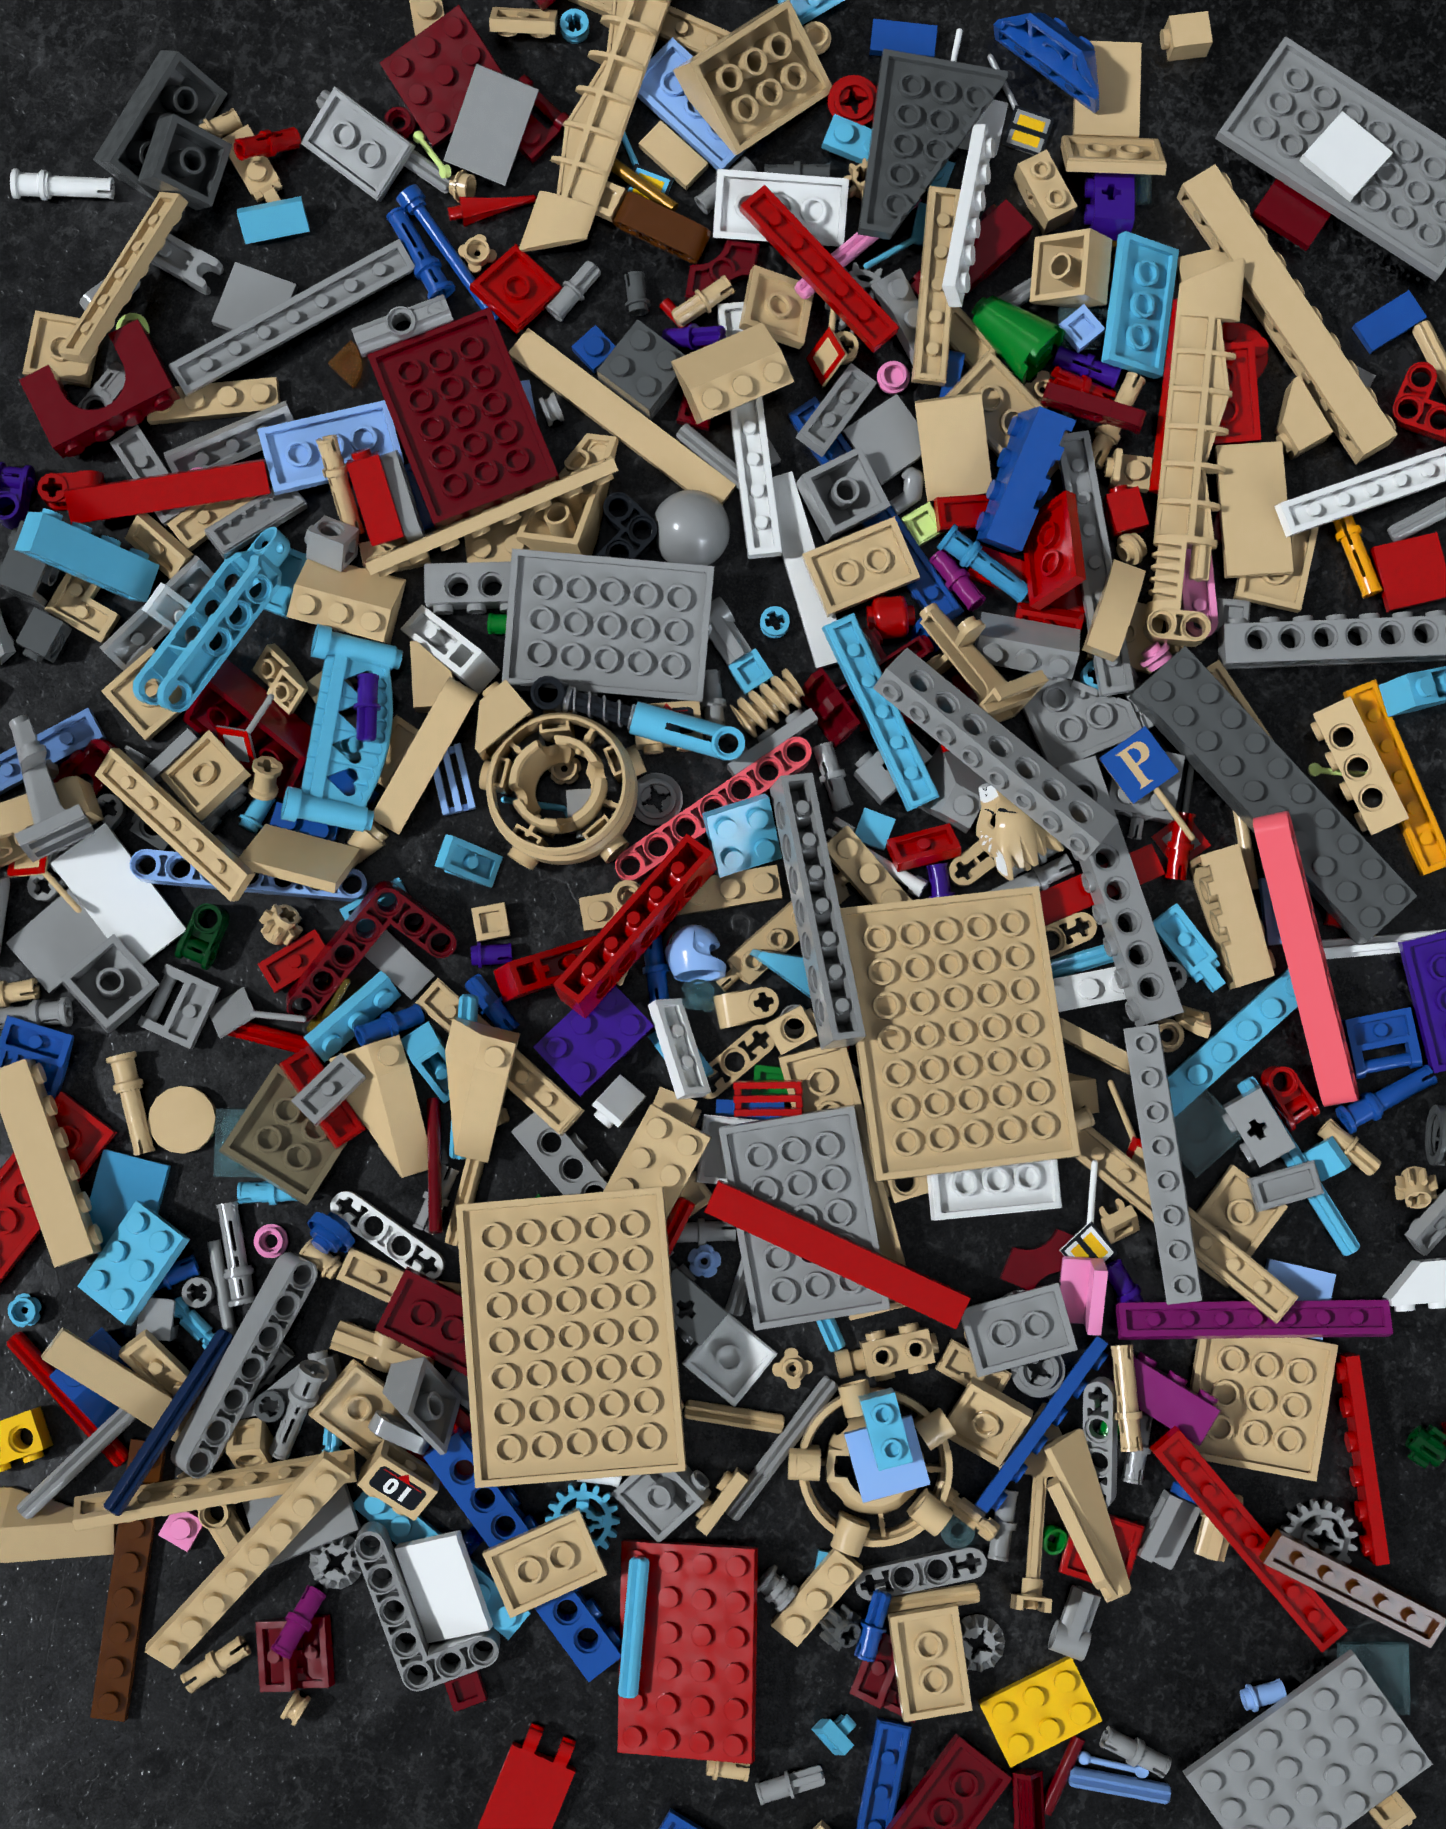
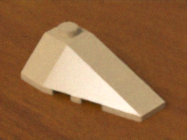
M586 433L564 461L565 467L559 473V477L611 455L615 460L619 442L617 436ZM594 481L581 486L583 492L567 499L564 498L563 494L550 499L552 505L540 511L534 512L532 507L527 509L516 534L517 541L536 551L592 555L599 535L604 512L603 505L607 498L610 481L595 486Z
M453 1017L445 1048L455 1155L488 1163L520 1033Z
M396 1035L343 1053L366 1077V1080L346 1100L357 1114L363 1126L368 1129L376 1140L383 1154L401 1178L428 1170L427 1135L400 1036ZM337 1056L330 1058L329 1062H332Z

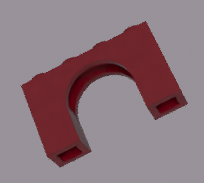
M138 319L108 334L125 369L124 387L120 395L111 404L95 410L76 407L73 405L59 375L49 365L19 379L52 448L63 459L81 454L85 447L97 441L102 442L110 439L116 431L126 426L130 427L141 423L145 416L155 411H164L170 408L174 401L181 398L152 339Z

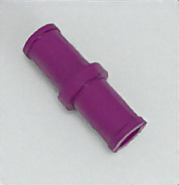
M939 550L930 558V563L946 581L945 586L947 589L956 593L969 612L978 609L985 602L986 597L982 595L969 579L970 573L965 568L961 569L946 550Z
M307 1585L293 1612H288L285 1617L287 1622L275 1643L271 1646L275 1653L286 1659L291 1658L304 1632H309L312 1627L310 1622L322 1601L326 1598L323 1592Z

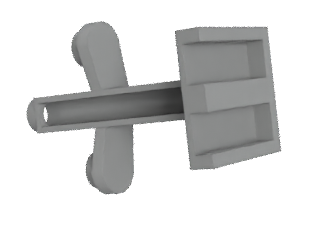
M21 715L12 719L9 722V726L12 730L34 825L14 835L26 855L32 862H35L94 834L95 831L79 804L68 809L62 807L52 780L59 773L58 765L54 764L50 759L45 760L47 754L46 746L38 741L28 715Z

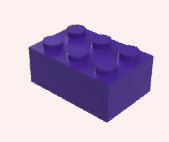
M615 985L586 1019L572 1009L533 1048L580 1097H583L655 1027Z

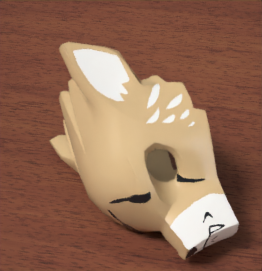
M989 783L978 787L981 811L977 821L976 836L979 838L982 851L987 852L990 857L994 858L998 872L1007 880L1011 881L1014 879L1012 868L1015 865L1017 868H1023L1025 871L1031 870V865L1037 866L1039 864L1038 853L1045 856L1047 853L1046 848L1058 852L1064 850L1062 844ZM996 813L995 827H993L991 825L992 816Z

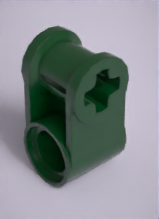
M209 903L196 907L185 932L178 942L175 957L179 959L185 957L201 964L202 969L208 970L217 956L219 945L229 925L230 919L226 909ZM210 910H214L218 917L217 923L212 928H208L204 923V917ZM192 947L201 950L202 953L194 950Z

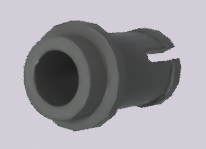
M642 271L628 272V274L624 275L628 300L625 303V308L631 316L646 315L649 312L648 308L651 306V301L647 299L645 273Z

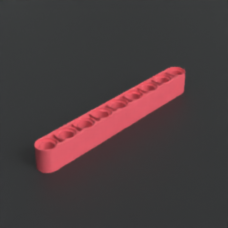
M1283 811L1253 818L1254 833L1322 1104L1324 1107L1359 1101L1357 1081L1289 811Z

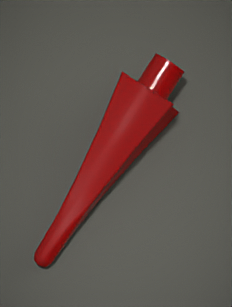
M535 195L498 198L459 197V206L447 207L450 221L462 219L465 227L498 213L535 203L537 197Z

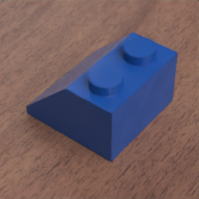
M102 1327L86 1341L134 1371L118 1356L121 1346ZM58 1369L49 1375V1378L97 1428L119 1409L115 1404Z

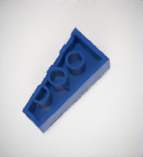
M1041 406L1020 412L1012 418L1007 432L1010 435L1007 448L1004 447L997 460V467L1000 468L996 480L993 479L986 493V498L989 499L986 510L981 512L976 523V530L978 531L977 541L1010 553L1022 552L1039 512V508L1034 506L1036 500H1041L1047 492L1051 483L1047 473L1056 460L1060 461L1065 449L1060 446L1061 439L1065 430L1072 432L1076 420Z

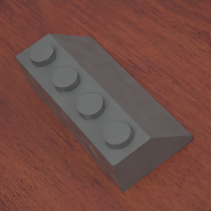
M160 50L93 160L119 181L155 200L159 191L139 182L138 178L158 119L175 114L198 126L203 123V119L206 118L209 121L214 117L227 93L179 51Z

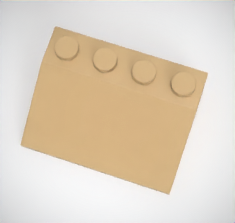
M790 0L768 8L673 69L688 101L734 155L743 152L827 96L832 87Z

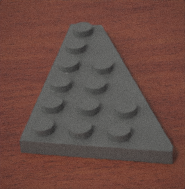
M883 49L858 226L859 235L888 240L892 238L971 131L973 124L977 123L1005 85L1008 71Z

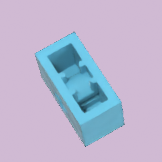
M893 1388L858 1396L878 1470L882 1471L912 1463L911 1451Z

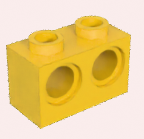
M41 1406L0 1420V1472L12 1468L10 1462L22 1458L24 1463H28L43 1457V1450L53 1445ZM23 1428L30 1430L33 1435L31 1445H26L21 1440L20 1435Z

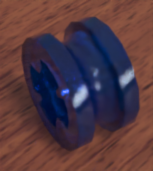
M473 1525L463 1536L469 1557L484 1540L477 1533Z

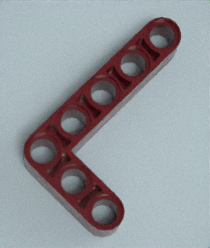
M390 881L377 883L286 995L287 1013L306 1016V1022L313 1019L390 924L436 958H446L454 952L456 939L452 928L395 883ZM391 892L396 896V900L392 905L382 906L378 903V898L383 893ZM411 913L422 915L421 923L416 926L406 925L404 921L406 916ZM362 919H370L375 923L373 929L368 932L359 931L356 925ZM438 933H444L449 936V939L443 946H435L431 943L433 936ZM348 945L353 948V953L347 958H340L335 954L339 946ZM321 971H326L332 975L331 980L325 984H319L313 978ZM300 997L306 998L311 1002L310 1006L304 1010H298L292 1004Z

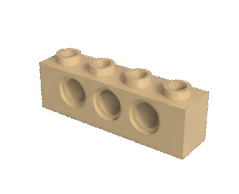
M1351 696L1314 713L1313 716L1316 721L1310 725L1318 742L1325 739L1330 749V752L1325 753V757L1332 771L1334 772L1339 769L1345 780L1339 786L1347 802L1354 799L1359 809V812L1355 813L1354 817L1361 831L1369 830L1372 836L1409 819ZM1342 728L1349 729L1353 733V741L1346 747H1339L1334 743L1335 732ZM1361 758L1367 762L1368 770L1364 776L1353 777L1349 774L1348 765L1353 759ZM1371 788L1378 789L1383 795L1381 804L1375 808L1367 807L1362 799L1364 792Z

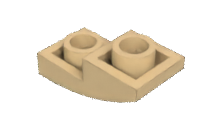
M275 643L268 644L252 671L270 687L266 694H273L274 701L288 715H291L307 692L308 686L290 658Z

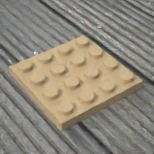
M1307 1338L1197 1339L1189 1388L1197 1393L1200 1388L1219 1399L1216 1405L1221 1407L1222 1410L1202 1444L1198 1446L1191 1441L1190 1443L1208 1462L1317 1482L1338 1345Z

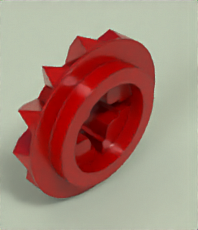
M859 75L842 77L834 83L829 91L828 110L832 117L836 114L861 125L871 123L874 115L877 89L865 77ZM850 90H852V95L855 96L856 100L863 101L858 104L857 114L852 111L851 106L844 105L849 100Z

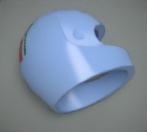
M690 924L678 928L671 934L665 948L667 964L676 980L697 983L719 980L726 975V964L710 954V952L720 947V943L715 934L708 928Z

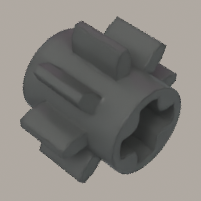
M842 1604L840 1609L836 1607L829 1608L827 1614L819 1622L824 1630L819 1636L836 1651H840L841 1647L850 1648L858 1642L861 1636V1629L858 1624L862 1618L845 1604Z

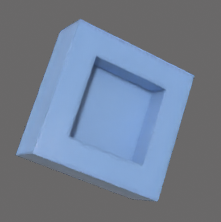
M1085 304L1059 324V326L1065 329L1064 338L1077 353L1081 352L1105 331L1104 326Z

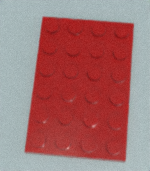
M638 1539L622 1540L620 1638L622 1639L629 1560L638 1556L648 1558L650 1563L639 1692L635 1698H623L618 1695L617 1753L752 1764L755 1761L758 1547L670 1541L657 1542L654 1540ZM621 1658L619 1659V1674H620V1662H621Z

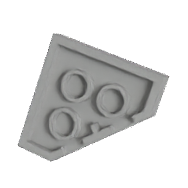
M1046 675L1049 681L1022 709L1044 760L1055 769L1058 766L1091 757L1114 747L1142 728L1131 702L1110 695L1099 697V692L1096 688L1075 680L1071 681L1066 678Z

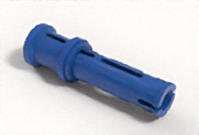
M403 207L391 210L386 218L415 265L414 275L423 282L427 289V298L432 299L444 294L445 299L448 298L455 291V285L445 277L441 270V261L435 256H431L420 234L408 217L406 210Z
M1424 1065L1422 1068L1374 1094L1365 1092L1360 1095L1359 1101H1355L1346 1107L1338 1106L1335 1109L1337 1118L1345 1131L1353 1134L1357 1131V1127L1370 1120L1377 1121L1381 1119L1384 1115L1383 1111L1437 1084L1436 1075L1428 1076L1433 1073V1070L1428 1065Z

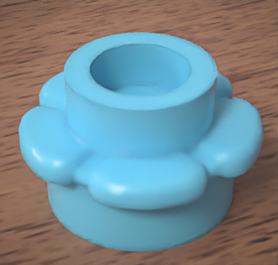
M19 1294L15 1297V1300L9 1303L8 1316L12 1323L18 1327L32 1326L40 1319L41 1303L36 1297L32 1298L30 1294ZM24 1307L28 1309L26 1314L22 1312Z

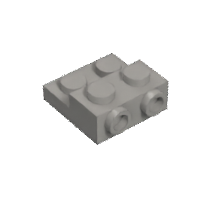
M686 1465L687 1470L681 1472L628 1476L611 1494L657 1542H661L705 1503L712 1491L708 1488L709 1480L701 1471L695 1470L693 1472Z

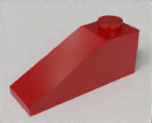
M595 936L507 962L494 970L493 973L504 1003L553 987L555 981Z

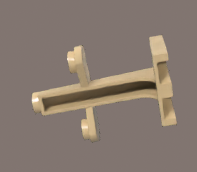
M936 603L928 605L919 613L922 618L920 624L944 653V655L938 654L932 657L926 663L940 675L954 665L976 693L979 700L978 706L999 723L1015 717L1049 681L1044 672L1039 670L1007 682L973 645L986 627L980 619L976 620L974 616H971L956 627Z

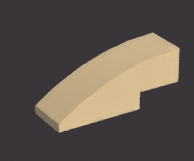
M1116 559L1113 560L1082 651L1112 662L1118 658L1138 601L1146 573L1145 570Z

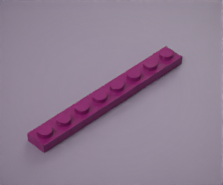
M1389 1300L1295 1301L1277 1324L1249 1301L1188 1302L1167 1305V1302H1127L1116 1305L1118 1340L1389 1337L1393 1334Z

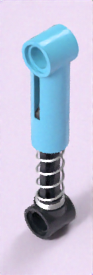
M553 676L540 677L531 687L532 701L536 706L545 711H556L559 713L562 711H566V713L573 711L574 714H586L589 719L593 717L603 719L604 723L611 721L618 723L619 727L623 725L628 726V730L630 729L629 734L718 758L723 761H733L739 758L745 749L743 734L739 729L732 726L722 725L640 701L636 705L629 706L622 704L620 699L615 702L606 699L605 695L600 698L591 695L590 691L587 694L576 691L575 687L569 686V683L559 681ZM546 685H554L558 690L557 698L550 703H545L540 698V691ZM680 728L712 736L711 742L681 734L679 731ZM730 734L736 737L738 747L734 752L724 753L720 750L718 743L722 736Z

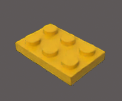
M1068 1656L978 1700L1010 1768L1103 1721L1073 1659Z

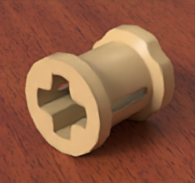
M260 756L253 760L252 771L254 772V777L248 785V793L253 798L261 801H270L277 797L279 789L276 782L277 777L281 775L283 770L282 763L270 756Z

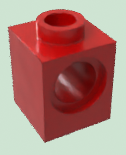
M1120 485L1108 490L1109 494H1106L1102 500V507L1111 540L1118 539L1124 533L1138 534L1144 532L1149 522L1139 486L1128 489V485Z

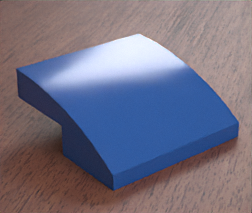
M7 1015L0 1036V1068L25 1058L36 1060V1063L42 1065L47 1077V1081L44 1083L47 1095H51L55 1099L62 1089L74 1035Z

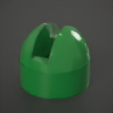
M1044 1525L1042 1549L1049 1555L1061 1553L1067 1545V1534L1056 1525ZM1050 1535L1056 1537L1054 1542L1048 1539Z

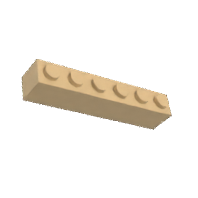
M25 1058L0 1068V1113L55 1268L101 1252L100 1244L103 1243V1237L98 1225L92 1223L89 1211L92 1210L90 1199L85 1191L81 1192L77 1180L80 1178L78 1165L74 1159L70 1160L66 1147L69 1146V1140L63 1127L59 1128L55 1117L58 1114L56 1102L51 1095H47L44 1083L47 1081L45 1071L40 1063H36V1060Z

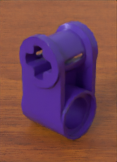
M0 462V523L8 529L18 528L20 521H25L29 512L31 495L35 486V470L31 465H25L24 468L6 466L4 462ZM15 505V509L10 515L3 516L6 507Z

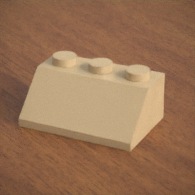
M763 322L671 361L696 424L794 382L782 350Z
M307 559L294 584L286 617L315 625L330 626L334 630L391 644L406 579L391 575L380 577L379 573L370 576L368 569L348 565L340 572Z

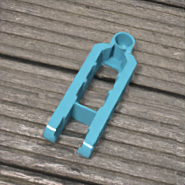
M269 527L260 533L247 551L236 552L224 560L135 677L132 689L134 696L139 701L149 705H160L162 708L172 712L186 711L193 704L281 587L282 572L278 568L290 552V542L276 527ZM267 541L268 544L262 548V543ZM233 574L238 582L227 592L224 585L225 580L229 575ZM261 583L262 589L260 594L253 598L249 593L250 589L256 584ZM214 600L218 608L208 618L205 614V606L209 601ZM239 606L242 611V617L239 622L233 624L229 617ZM195 626L198 630V635L188 644L185 640V632L189 627ZM219 632L222 637V644L218 649L212 650L209 644ZM154 678L158 682L159 687L154 696L148 697L145 693V685L150 679ZM179 686L182 691V697L177 703L172 704L168 698L176 687Z

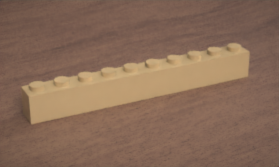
M1215 164L1183 183L1177 195L1178 201L1211 249L1219 250L1222 248L1231 261L1239 258L1245 259L1243 298L1296 376L1300 375L1331 429L1354 463L1357 465L1390 445L1398 435L1393 419L1388 414L1382 412L1377 404L1378 400L1374 391L1364 385L1359 377V370L1352 360H1347L1341 351V344L1336 335L1328 332L1322 323L1323 318L1320 311L1315 306L1310 305L1304 296L1305 293L1301 283L1297 279H1293L1287 271L1286 262L1279 252H1274L1268 243L1266 231L1260 225H1256L1250 216V209L1243 199H1239L1233 191L1232 182L1228 175L1224 172L1221 173Z

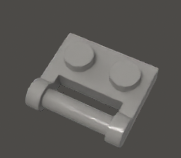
M166 963L162 971L164 973L163 979L146 1015H141L137 1025L186 1048L193 1049L221 988ZM179 980L184 984L165 1024L162 1025L157 1021L176 981Z

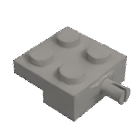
M1165 752L1179 770V773L1164 782L1159 788L1172 806L1176 808L1185 755ZM1112 776L1109 778L1107 791L1115 814L1131 818L1128 838L1142 839L1144 821L1150 820L1165 824L1173 821L1174 818L1154 791L1132 805Z

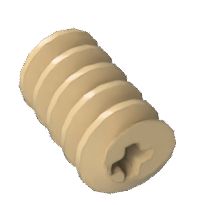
M786 668L782 670L783 681L775 675L770 678L772 688L765 683L759 685L761 696L751 690L748 692L750 703L740 697L737 699L739 710L730 705L742 727L754 738L757 737L755 726L759 725L765 731L768 730L766 719L770 718L775 723L780 722L778 711H782L785 715L789 716L791 714L789 704L792 703L798 709L802 708L800 697H805L796 679Z

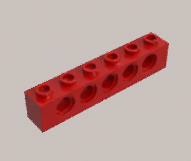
M686 834L555 981L553 985L559 999L586 1019L717 870L713 852Z

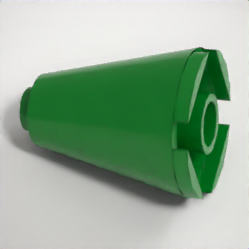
M994 295L987 299L982 297L972 310V314H974L972 322L1022 384H1025L1026 380L1030 382L1037 376L1038 372L1043 370L1053 357L1050 354L1053 344L1059 347L1065 336V329Z

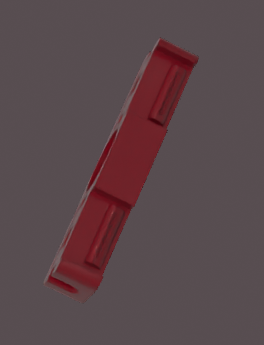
M1051 382L1047 383L1041 401L1044 407L1049 406L1072 413L1080 418L1134 432V434L1140 433L1147 413L1142 409Z

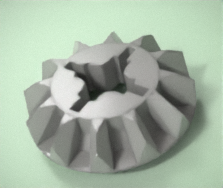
M650 773L637 780L638 797L634 815L639 821L650 826H660L679 814L683 805V795L680 786L672 777L663 773ZM652 786L658 795H671L662 801L661 813H659L654 804L642 805L651 799L650 787Z
M1057 1355L1043 1359L1042 1367L1050 1374V1377L1037 1375L1032 1383H1030L1032 1371L1028 1366L1021 1365L1010 1368L1015 1386L1022 1393L1031 1397L1041 1398L1053 1394L1061 1386L1065 1377V1364L1062 1356Z
M348 1535L311 1550L309 1568L314 1575L315 1581L320 1582L326 1589L341 1590L353 1584L360 1577L362 1570L355 1554V1539ZM345 1552L348 1553L341 1563L344 1567L343 1570H340L338 1567L326 1570L331 1561L329 1553H332L334 1556H339Z
M974 1614L962 1618L960 1625L967 1670L982 1672L990 1667H995V1664L1003 1656L1005 1644L1004 1635L999 1625L985 1615ZM984 1630L983 1642L990 1650L979 1648L972 1657L973 1647L964 1638L977 1639Z

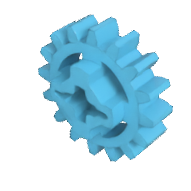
M571 1482L568 1484L567 1494L561 1490L556 1492L559 1503L550 1501L548 1508L554 1511V1514L546 1515L545 1522L580 1508L581 1512L586 1513L587 1519H592L587 1522L590 1533L594 1529L604 1528L602 1533L593 1540L596 1547L600 1545L607 1550L610 1545L606 1539L607 1536L616 1538L618 1533L611 1525L620 1524V1517L612 1516V1513L619 1506L617 1503L609 1504L607 1502L611 1497L610 1491L603 1495L599 1493L600 1484H596L591 1490L588 1489L586 1482H582L580 1489H576L575 1485ZM577 1498L575 1507L571 1510L561 1511L567 1502ZM590 1498L600 1504L604 1513L603 1511H597L590 1504Z

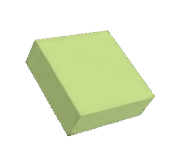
M930 501L901 518V521L919 547L945 533H937L935 509Z

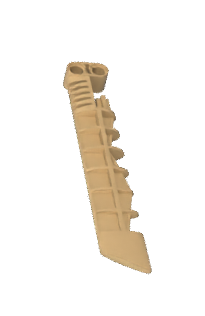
M613 0L611 15H602L600 19L601 24L609 28L607 51L590 50L588 53V57L601 64L589 86L578 85L575 89L582 97L569 118L563 123L565 130L561 156L553 155L550 160L560 165L557 193L539 191L519 246L520 251L527 252L553 248L587 239L671 0Z
M1244 258L1225 263L1179 284L1153 545L1157 547V552L1152 553V557L1156 559V564L1151 565V570L1155 571V576L1149 579L1154 584V587L1148 590V594L1153 597L1152 601L1147 602L1146 619L1143 627L1146 639L1152 643L1158 642L1159 644L1168 643V645L1196 647L1202 644L1211 630V622L1204 613L1180 609L1186 549H1192L1189 580L1201 582L1209 581L1212 549H1216L1218 541L1214 540L1211 512L1220 511L1221 505L1209 500L1206 474L1225 473V467L1207 463L1215 437L1229 434V429L1219 427L1228 398L1232 397L1233 393L1229 389L1226 360H1235L1236 354L1225 352L1221 322H1240L1246 262ZM1155 619L1164 620L1168 624V632L1164 634L1156 633L1152 628V621ZM1189 622L1199 624L1202 628V635L1199 637L1190 636L1186 631L1185 625Z

